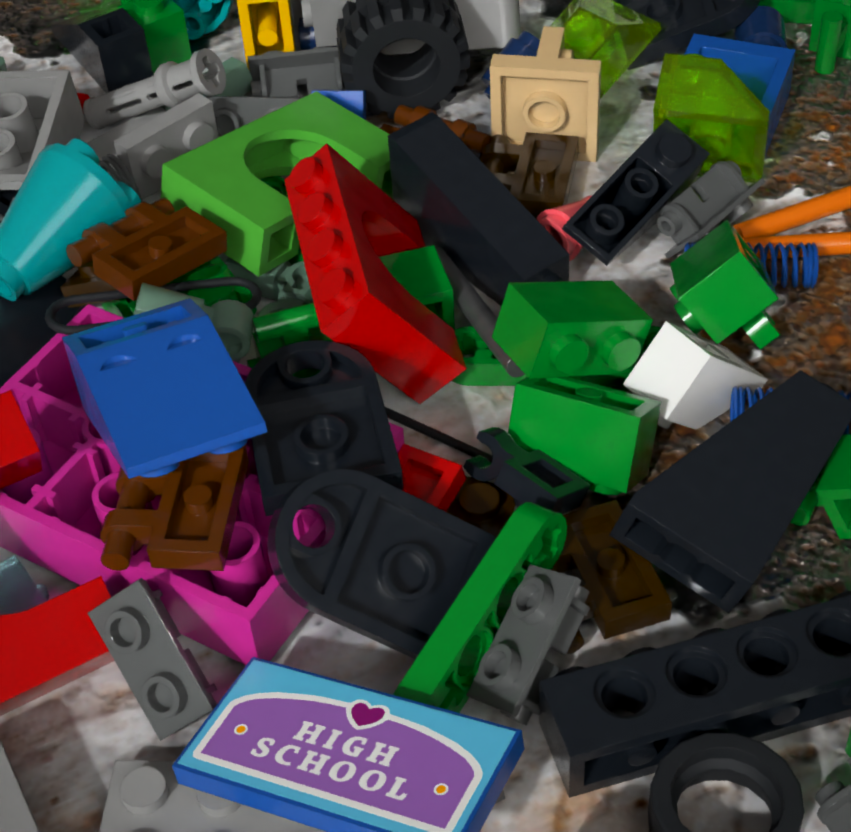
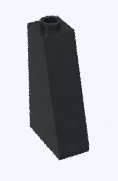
M432 112L388 135L393 200L417 220L426 247L434 245L435 247L442 248L470 283L502 306L509 282L569 281V253L440 117Z
M801 370L638 490L625 507L609 535L729 614L754 584L851 421V401L838 394L829 385L817 381Z

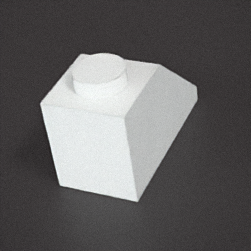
M666 321L623 385L635 395L662 402L658 419L659 426L668 429L672 423H677L698 430L730 409L733 387L737 386L739 388L742 386L746 388L749 386L754 394L758 387L763 388L768 379L725 346L716 344L714 341Z

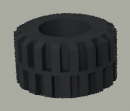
M356 0V3L346 2L342 9L343 18L338 19L336 28L341 73L347 90H366V103L369 112L379 115L382 111H386L388 118L394 119L396 108L401 104L414 109L422 105L437 111L441 109L440 101L444 99L450 102L457 95L455 86H463L467 79L465 69L470 68V54L462 18L454 0ZM401 39H417L425 42L419 50L406 56L393 57L380 53L385 46Z

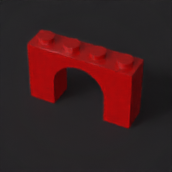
M325 144L313 156L299 161L284 182L320 331L334 342L344 344L360 352L368 359L376 373L418 404L423 403L467 368L454 329L413 297L392 276L379 258L380 256L426 247L417 220L330 145Z
M11 390L0 394V489L43 471L40 449ZM101 576L28 610L0 615V716L114 661L88 615V612L111 598Z

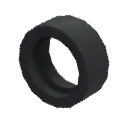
M704 733L679 742L660 760L650 785L648 805L649 832H691L681 823L678 817L677 803L685 789L704 781H730L749 788L765 801L771 812L772 824L769 832H800L805 813L801 784L786 760L764 743L736 733Z

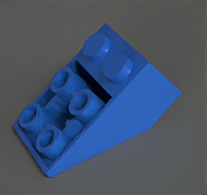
M191 298L62 337L83 409L129 479L137 476L154 478L166 475L177 469L181 461L207 452L210 454H226L236 451L246 445L249 438L267 432L265 421L208 314Z

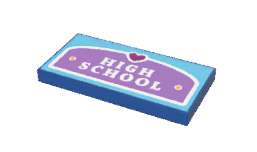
M252 657L173 763L172 768L178 784L326 832H480L525 747L522 730Z

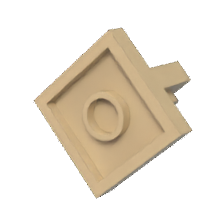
M543 26L536 56L493 54L490 63L491 138L494 135L500 134L506 136L510 140V144L523 145L526 132L579 136L577 161L596 162L599 150L602 60L574 59L573 50L564 49L565 27Z

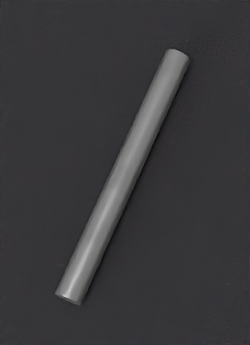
M435 247L452 286L453 299L456 305L506 372L512 377L523 376L522 370L492 338L497 317L446 252L440 247Z

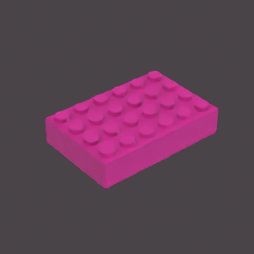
M87 304L66 325L79 326L111 322L123 319V317ZM57 333L0 388V394L11 390L40 449L43 470L0 489V547L79 585L101 576L111 597L143 578V580L147 581L152 591L161 590L163 596L160 599L180 634L244 665H247L252 657L271 661L309 610L296 603L283 590L273 573L267 546L268 530L273 515H265L251 438L246 443L249 465L224 571L152 568L147 553L148 545L143 544L139 550L133 552L127 569L116 571L105 567L101 563V554L105 544L100 538V532L105 516L109 511L116 508L119 499L116 481L121 466L83 409L62 337L68 335ZM233 361L245 383L252 368ZM389 423L398 454L402 445L405 444L403 428ZM157 495L154 500L148 502L146 509L158 510L162 495ZM310 508L298 510L294 516L293 532L301 544L310 548H317L325 538L326 525L318 512Z

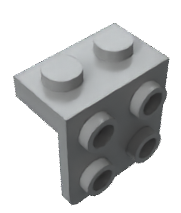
M198 93L167 111L162 107H158L134 116L89 141L87 144L96 152L100 161L107 154H113L118 157L134 178L143 200L161 189L163 163L219 137L213 103L210 99Z

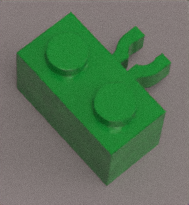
M728 219L670 263L675 283L670 287V290L678 301L674 304V308L693 333L698 334L704 329L713 341L719 344L742 327L760 350L780 336L779 331L774 326L775 321L765 310L779 299L763 262Z
M613 281L509 282L492 338L529 379L572 377L580 380V376L630 374L637 364L653 319Z
M526 377L515 385L508 434H510L518 446L528 453L539 449L590 484L589 489L591 491L606 495H618L629 492L648 475L662 402L572 377L529 379Z

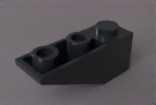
M124 8L93 10L51 25L54 35L105 93L154 76L144 29Z
M666 119L567 221L562 230L608 266L657 223L659 211L665 204L671 202L681 192L691 186L710 153Z

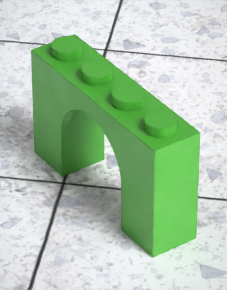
M316 91L163 163L160 199H168L173 205L175 212L187 206L226 230L227 251L223 254L259 277L298 255L299 240L288 197L260 179L272 176H289L299 161L313 156L325 144H328L393 199L388 146L389 134Z

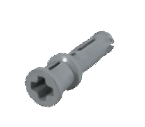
M204 48L194 52L187 61L179 64L169 61L159 65L154 76L125 85L103 95L88 98L84 102L83 113L88 124L94 129L100 130L107 125L140 115L163 105L173 108L198 93L213 97L221 94L226 87L225 69L219 57L212 50ZM207 68L208 72L202 74L204 69Z

